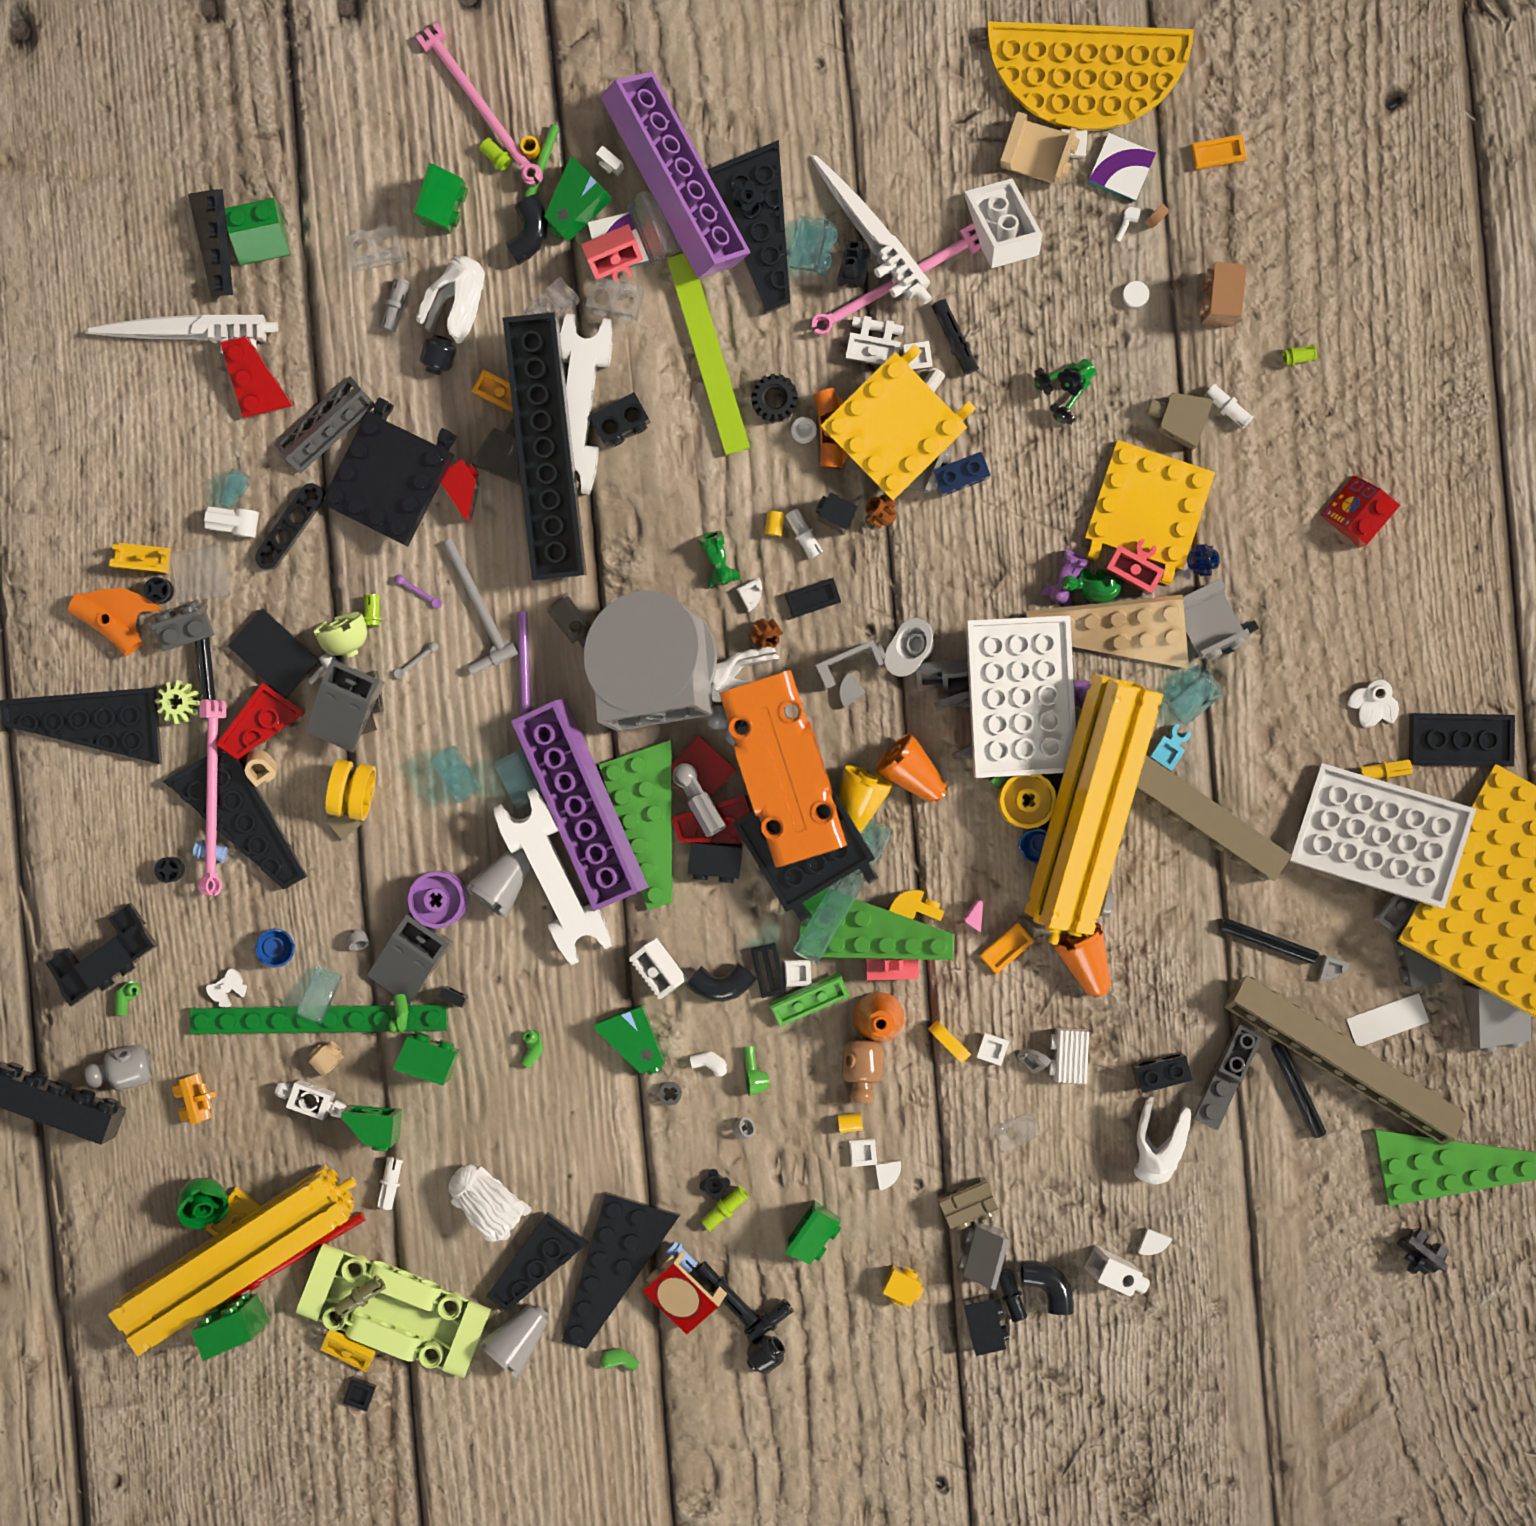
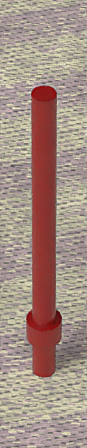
M359 1212L342 1225L336 1226L334 1230L244 1287L230 1298L234 1299L247 1290L253 1291L261 1286V1282L319 1249L323 1243H329L366 1221L364 1214Z

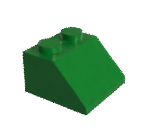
M428 164L414 210V214L422 225L452 233L453 227H457L461 214L458 210L460 203L465 202L468 188L463 178L435 164Z
M274 198L225 208L228 234L241 266L291 255L281 206Z
M415 1032V1035L410 1034L407 1036L393 1070L442 1086L451 1079L460 1049L454 1048L455 1044L449 1041L440 1040L438 1043L429 1040L430 1036L421 1032Z
M350 1105L341 1112L343 1121L365 1146H372V1150L387 1151L388 1147L391 1148L400 1140L402 1109Z
M814 1200L785 1241V1253L809 1265L814 1260L819 1261L827 1249L824 1245L829 1238L834 1240L841 1230L839 1226L840 1217Z

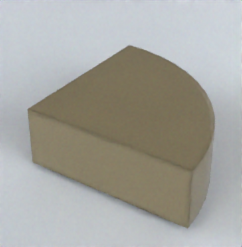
M348 815L333 816L326 820L342 840H345L363 824L360 820L350 819Z

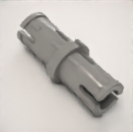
M394 278L389 298L385 300L386 308L380 328L396 332L401 312L405 310L406 305H404L410 282Z

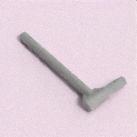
M449 539L443 542V545L494 644L489 656L467 666L470 674L474 675L494 664L498 665L518 655V651L513 642L503 641L453 540Z

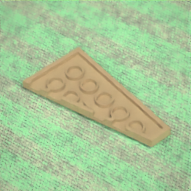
M1183 595L1026 611L1027 618L1070 616L1072 647L1189 669Z

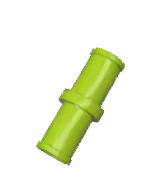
M738 1185L723 1200L719 1199L716 1202L717 1206L705 1217L701 1218L702 1224L710 1232L713 1231L725 1218H730L734 1215L733 1211L749 1198L748 1193Z

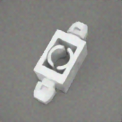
M302 1080L295 1082L293 1087L290 1083L280 1082L275 1090V1094L285 1100L289 1098L286 1108L320 1120L325 1119L328 1113H330V1116L341 1118V1112L347 1108L344 1103L338 1100L333 1102L336 1092ZM306 1094L314 1095L318 1104L310 1106L303 1096Z

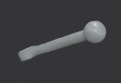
M431 642L428 648L402 669H396L394 677L402 679L405 672L429 653L436 652L438 644Z

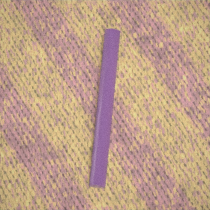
M526 611L517 612L520 715L530 712L528 612Z

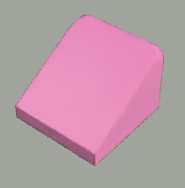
M977 899L969 908L963 920L981 932L983 902Z

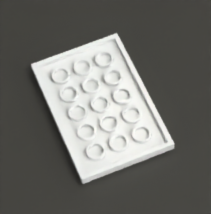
M1070 616L966 621L974 778L1064 773L1076 732Z
M1322 763L1290 862L1445 909L1476 809Z

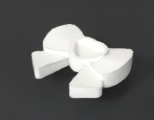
M230 968L225 977L217 983L206 986L208 995L214 1001L219 1002L220 1007H231L232 1005L226 993L233 989L241 997H244L247 985L243 984L241 974L233 968Z

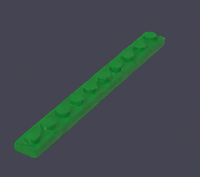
M448 1004L408 1005L407 1028L404 1031L448 1030ZM394 1005L190 1008V1034L390 1031L389 1021L396 1019Z

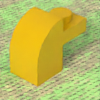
M908 889L900 892L893 898L888 908V911L910 919H914L916 912L941 921L945 912L939 909L941 904L928 898H926L925 903L922 902L921 899L924 891L918 889Z

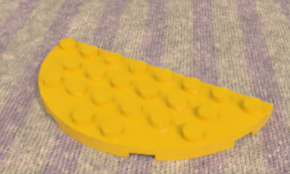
M988 21L987 39L993 65L1005 88L1014 99L1033 115L1048 123L1067 129L1072 127L1076 130L1101 131L1126 125L1141 118L1159 105L1174 88L1184 71L1190 56L1194 29Z

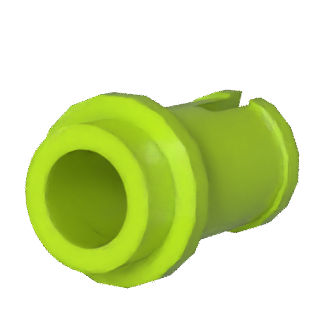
M487 138L481 143L479 151L494 163L496 169L503 171L508 168L512 162L509 152H504L491 138Z
M1314 344L1297 348L1288 346L1287 349L1282 351L1283 363L1293 367L1295 363L1316 361L1317 349Z
M365 594L363 595V618L366 626L379 627L382 618H380V595L370 594L369 596Z

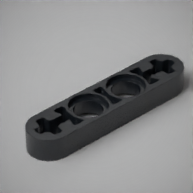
M308 483L301 488L257 550L255 560L259 567L273 570L279 566L322 505L321 501L325 493L320 486ZM317 489L316 495L318 499L316 501L311 499L307 504L309 507H312L310 511L304 506L299 505L300 501L303 503L307 502L309 499L307 492L309 490L313 492ZM296 509H301L304 512V519L301 523H294L291 520V514ZM281 530H286L290 535L289 541L286 544H279L276 540V535ZM270 543L282 549L280 553L276 550L273 552L271 557L274 561L272 563L267 562L264 564L263 554H270L274 549L269 546Z

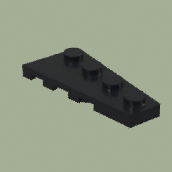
M223 189L190 193L188 197L211 297L233 295Z
M547 1212L486 1297L507 1312L560 1266L570 1260L578 1251L587 1246L589 1241Z

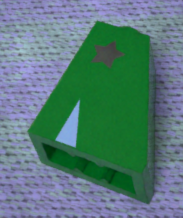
M573 156L565 167L544 215L550 223L547 228L557 239L562 236L567 242L613 200L606 190Z
M644 1004L594 1024L595 1030L640 1074L647 1072L648 1075L662 1070L661 1065H664L666 1060Z

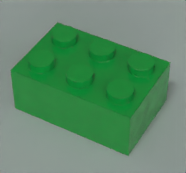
M248 1293L235 1298L234 1302L227 1306L222 1303L210 1309V1312L205 1314L203 1319L197 1321L198 1326L191 1331V1334L202 1360L205 1361L252 1341L269 1323V1320L258 1294L249 1297Z

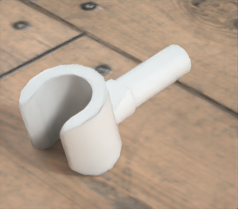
M1129 207L1125 210L1123 222L1115 240L1121 241L1129 221L1138 222L1139 208Z
M326 653L319 658L323 666L308 680L311 685L326 672L331 659L336 660L334 655Z

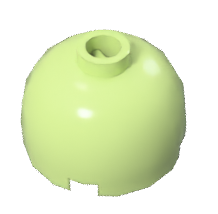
M359 612L334 617L335 621L329 625L327 622H324L314 629L315 637L326 653L334 656L343 655L344 658H350L358 654L357 649L364 644L368 631L362 613L359 614Z

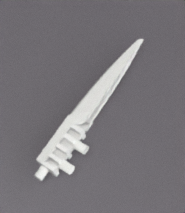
M811 155L813 163L831 193L868 243L870 250L874 255L878 256L876 261L879 264L883 263L874 269L875 275L880 278L885 274L891 273L893 276L892 282L894 284L898 283L889 289L891 296L895 298L906 293L905 298L908 301L918 296L923 304L930 302L932 297L926 290L930 284L929 279L896 236L889 232L865 202L818 156Z
M184 315L116 322L87 328L85 333L144 339H209L213 343L247 335L256 348L257 341L266 342L267 333H278V322H266L264 315Z

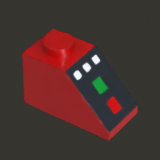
M461 459L448 468L441 484L464 519L469 522L473 519L480 483L476 477L479 476V473L471 462L467 464Z

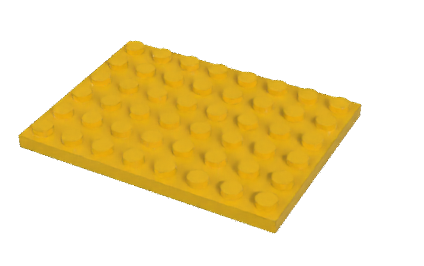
M1494 765L1471 805L1472 808L1476 809L1445 909L1418 902L1397 941L1536 1019V786L1501 766Z

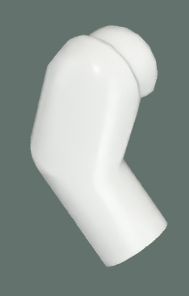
M709 1051L690 1056L692 1069L707 1066L718 1077L725 1075L727 1072L725 1060L714 1052Z

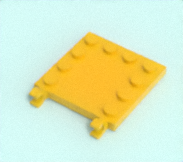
M915 344L902 357L894 352L821 425L824 431L892 501L967 428L962 421L976 409L968 401L954 413L911 369L909 364L922 352Z
M1117 440L1084 539L1091 541L1086 558L1093 561L1098 560L1102 545L1114 549L1120 545L1136 554V544L1143 539L1145 540L1142 545L1144 552L1148 553L1152 546L1157 547L1155 554L1147 558V560L1164 565L1163 569L1165 571L1159 583L1171 584L1175 569L1180 571L1184 569L1215 472Z

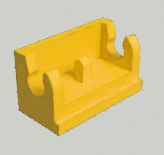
M127 543L113 544L112 549L115 550V558L110 559L109 566L117 569L168 574L170 548Z

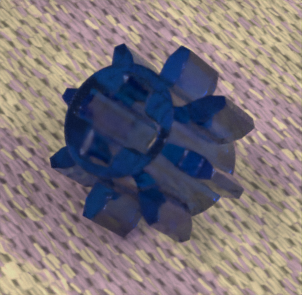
M1207 544L1195 545V551H1190L1187 557L1188 567L1194 571V575L1211 576V569L1218 568L1220 563L1218 552L1213 550V546H1207Z

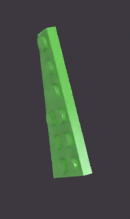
M672 740L599 764L610 800L648 885V888L641 891L647 910L673 902Z
M827 888L803 902L811 913L812 918L803 924L800 922L799 957L954 961V934Z
M1373 1129L1388 1206L1536 1180V1152L1502 1148L1457 1140L1442 1145L1429 1136Z

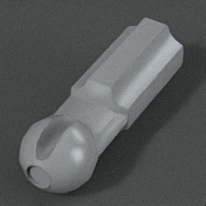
M688 763L676 766L672 775L673 781L678 787L683 788L689 799L688 805L706 837L713 836L727 827L709 794L702 790L697 781V770Z

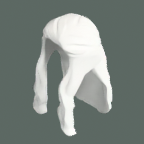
M461 255L449 259L448 267L443 275L426 290L424 300L420 304L416 315L417 322L422 324L429 311L425 328L432 334L444 302L455 295L453 307L447 320L449 335H452L454 341L462 343L469 334L476 317L481 290L483 289L485 272L477 261ZM446 284H448L446 287H444L443 289H441V290L438 292V294H437V291H438L439 288H441V287L445 286Z
M775 648L750 649L736 653L724 662L718 663L711 684L712 701L722 702L719 695L720 692L754 682L736 679L735 676L745 666L778 661L779 656L775 654L777 653Z
M1148 1097L1145 1101L1138 1126L1137 1146L1140 1155L1139 1161L1134 1168V1173L1140 1180L1158 1185L1167 1182L1171 1178L1181 1159L1190 1128L1191 1110L1185 1106L1181 1109L1172 1135L1160 1147L1156 1148L1152 1145L1147 1135V1126L1154 1097Z
M473 1164L462 1166L455 1172L449 1182L448 1191L452 1197L451 1203L464 1211L470 1224L488 1242L507 1240L511 1235L510 1230L520 1221V1217L532 1211V1207L519 1200L515 1194H512L499 1180L493 1178L481 1166L477 1167Z

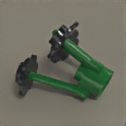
M1082 359L1079 363L1072 362L1066 368L1051 375L1044 372L1042 367L1035 370V384L1040 391L1043 390L1045 395L1048 396L1053 391L1051 381L1056 378L1061 383L1062 390L1068 391L1072 395L1065 407L1060 406L1058 403L1050 406V410L1054 413L1053 417L1058 422L1072 425L1076 420L1071 415L1070 408L1082 392L1091 385L1090 379L1096 375V369L1089 360Z

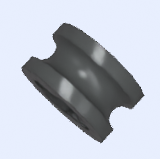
M667 1082L659 1089V1099L666 1105H674L682 1097L681 1087L675 1082ZM674 1087L677 1090L675 1094H678L675 1100L673 1098L665 1099L663 1095H666V1093H663V1090Z

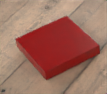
M699 735L672 764V775L676 766L682 763L692 765L697 770V781L702 790L709 794L710 798L736 771L727 760Z

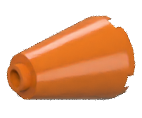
M910 733L903 735L893 744L895 748L890 753L886 751L876 766L877 772L929 803L933 801L939 802L947 792L945 790L946 782L916 737Z
M1095 923L1096 927L1093 935L1083 934L1082 937H1078L1064 931L1060 935L1058 945L1053 944L1054 949L1086 994L1095 998L1107 994L1108 989L1111 987L1104 934L1099 923Z
M883 992L869 993L855 1006L853 1013L854 1026L858 1034L865 1040L885 1043L894 1039L902 1030L904 1011L899 1001L892 995ZM879 1019L885 1020L883 1024L876 1025Z

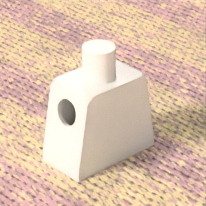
M1095 1245L1084 1268L1097 1282L1128 1296H1132L1135 1290L1142 1294L1147 1291L1150 1281L1142 1276L1143 1273L1134 1264Z

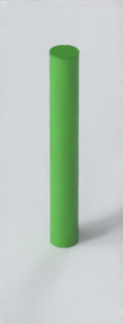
M550 124L536 162L542 174L560 130L558 126ZM534 170L531 177L534 178L537 186H527L524 198L536 194L539 182L534 176L536 173Z

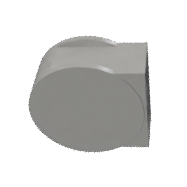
M655 591L628 593L611 602L600 612L588 632L584 647V666L587 678L595 691L598 723L615 731H623L714 715L711 684L717 666V649L710 628L697 613L672 597Z

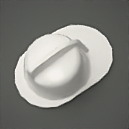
M911 618L900 626L885 653L884 663L891 674L899 677L908 676L915 672L922 661L930 656L934 648L933 632L930 625L923 619Z

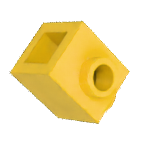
M892 1265L882 1286L883 1294L889 1296V1300L898 1306L903 1307L906 1304L911 1307L914 1300L919 1301L924 1287L921 1286V1278L918 1277L919 1273L908 1267H905L903 1270Z

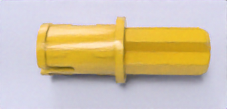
M1410 760L1390 763L1382 761L1381 764L1359 767V774L1377 780L1384 779L1385 781H1389V778L1411 775L1413 772Z

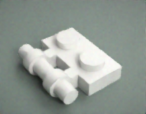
M853 316L852 326L862 329L861 334L850 332L845 360L881 366L894 352L899 355L901 342L893 341L891 337L892 334L902 336L904 326L894 324V321L890 320L881 322L871 320L872 317L864 316V318ZM869 330L884 332L883 339L868 336Z

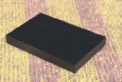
M263 608L228 645L231 650L284 698H287L320 662L319 658Z

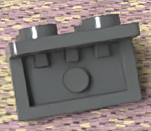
M196 600L185 604L177 612H175L174 608L160 612L158 616L154 617L155 621L149 626L151 630H156L163 651L214 635L206 612L208 608L207 602L200 604Z

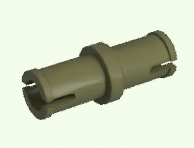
M375 1275L361 1287L356 1286L351 1290V1294L334 1304L336 1313L341 1318H344L359 1306H365L370 1298L386 1289L382 1278L379 1279L378 1275Z

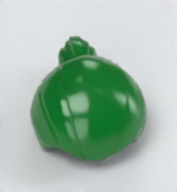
M1084 569L1080 573L1079 578L1071 575L1065 576L1062 580L1061 588L1066 591L1081 589L1089 602L1096 604L1107 603L1119 594L1121 580L1120 578L1107 576L1102 569H1098L1095 575L1090 572V569Z

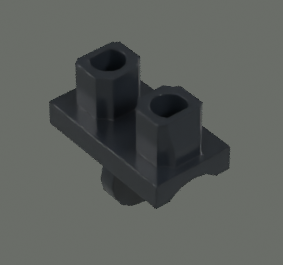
M848 241L846 243L837 278L838 286L849 284L850 287L856 288L863 286L866 282V273L871 254L870 249H863L861 241Z
M1422 1228L1413 1229L1408 1237H1402L1397 1242V1245L1407 1252L1404 1257L1409 1262L1407 1271L1411 1274H1416L1420 1271L1424 1275L1429 1270L1432 1273L1438 1270L1446 1271L1449 1265L1445 1262L1449 1250L1439 1243H1433L1430 1250L1424 1246L1429 1238V1234Z

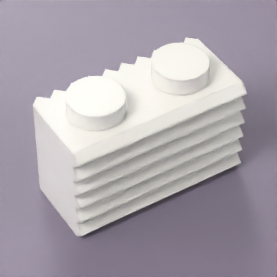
M657 938L643 946L629 958V961L633 962L632 965L636 966L635 970H639V974H642V978H645V982H648V986L651 987L654 994L658 995L657 999H662L688 980Z
M1056 1028L1055 1034H1051L1050 1049L1054 1050V1060H1051L1049 1064V1075H1053L1055 1082L1087 1084L1088 1030Z

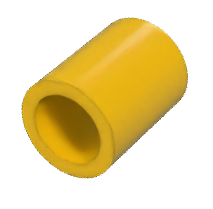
M526 136L521 140L520 147L524 156L529 160L537 159L541 151L537 139L533 136ZM527 146H536L534 150L526 151Z
M767 511L765 535L782 537L785 513Z
M861 1112L838 1115L840 1133L863 1131Z

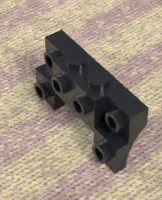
M132 903L127 904L126 907L108 918L118 936L113 937L80 962L70 948H66L59 955L45 963L53 974L61 995L70 1007L79 1003L95 990L100 989L103 992L115 983L113 980L119 974L124 977L136 968L134 964L158 946L144 926L146 924Z

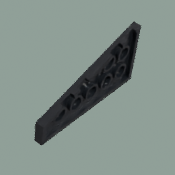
M218 749L216 830L237 846L246 857H249L283 890L308 877L258 788L246 776L245 765L242 760L239 759L237 761L223 750ZM207 756L163 781L169 788L171 787L180 795V798L199 812L205 820Z
M606 1192L562 1342L587 1349L677 1221L680 1214Z

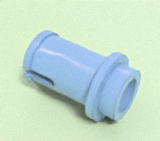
M204 839L196 841L193 849V856H197V859L201 860L206 855ZM216 845V861L225 862L228 847Z
M674 1241L665 1251L668 1255L667 1258L671 1254L676 1257L683 1250L686 1255L679 1265L689 1273L693 1270L691 1267H695L698 1262L682 1248V1243L678 1244Z

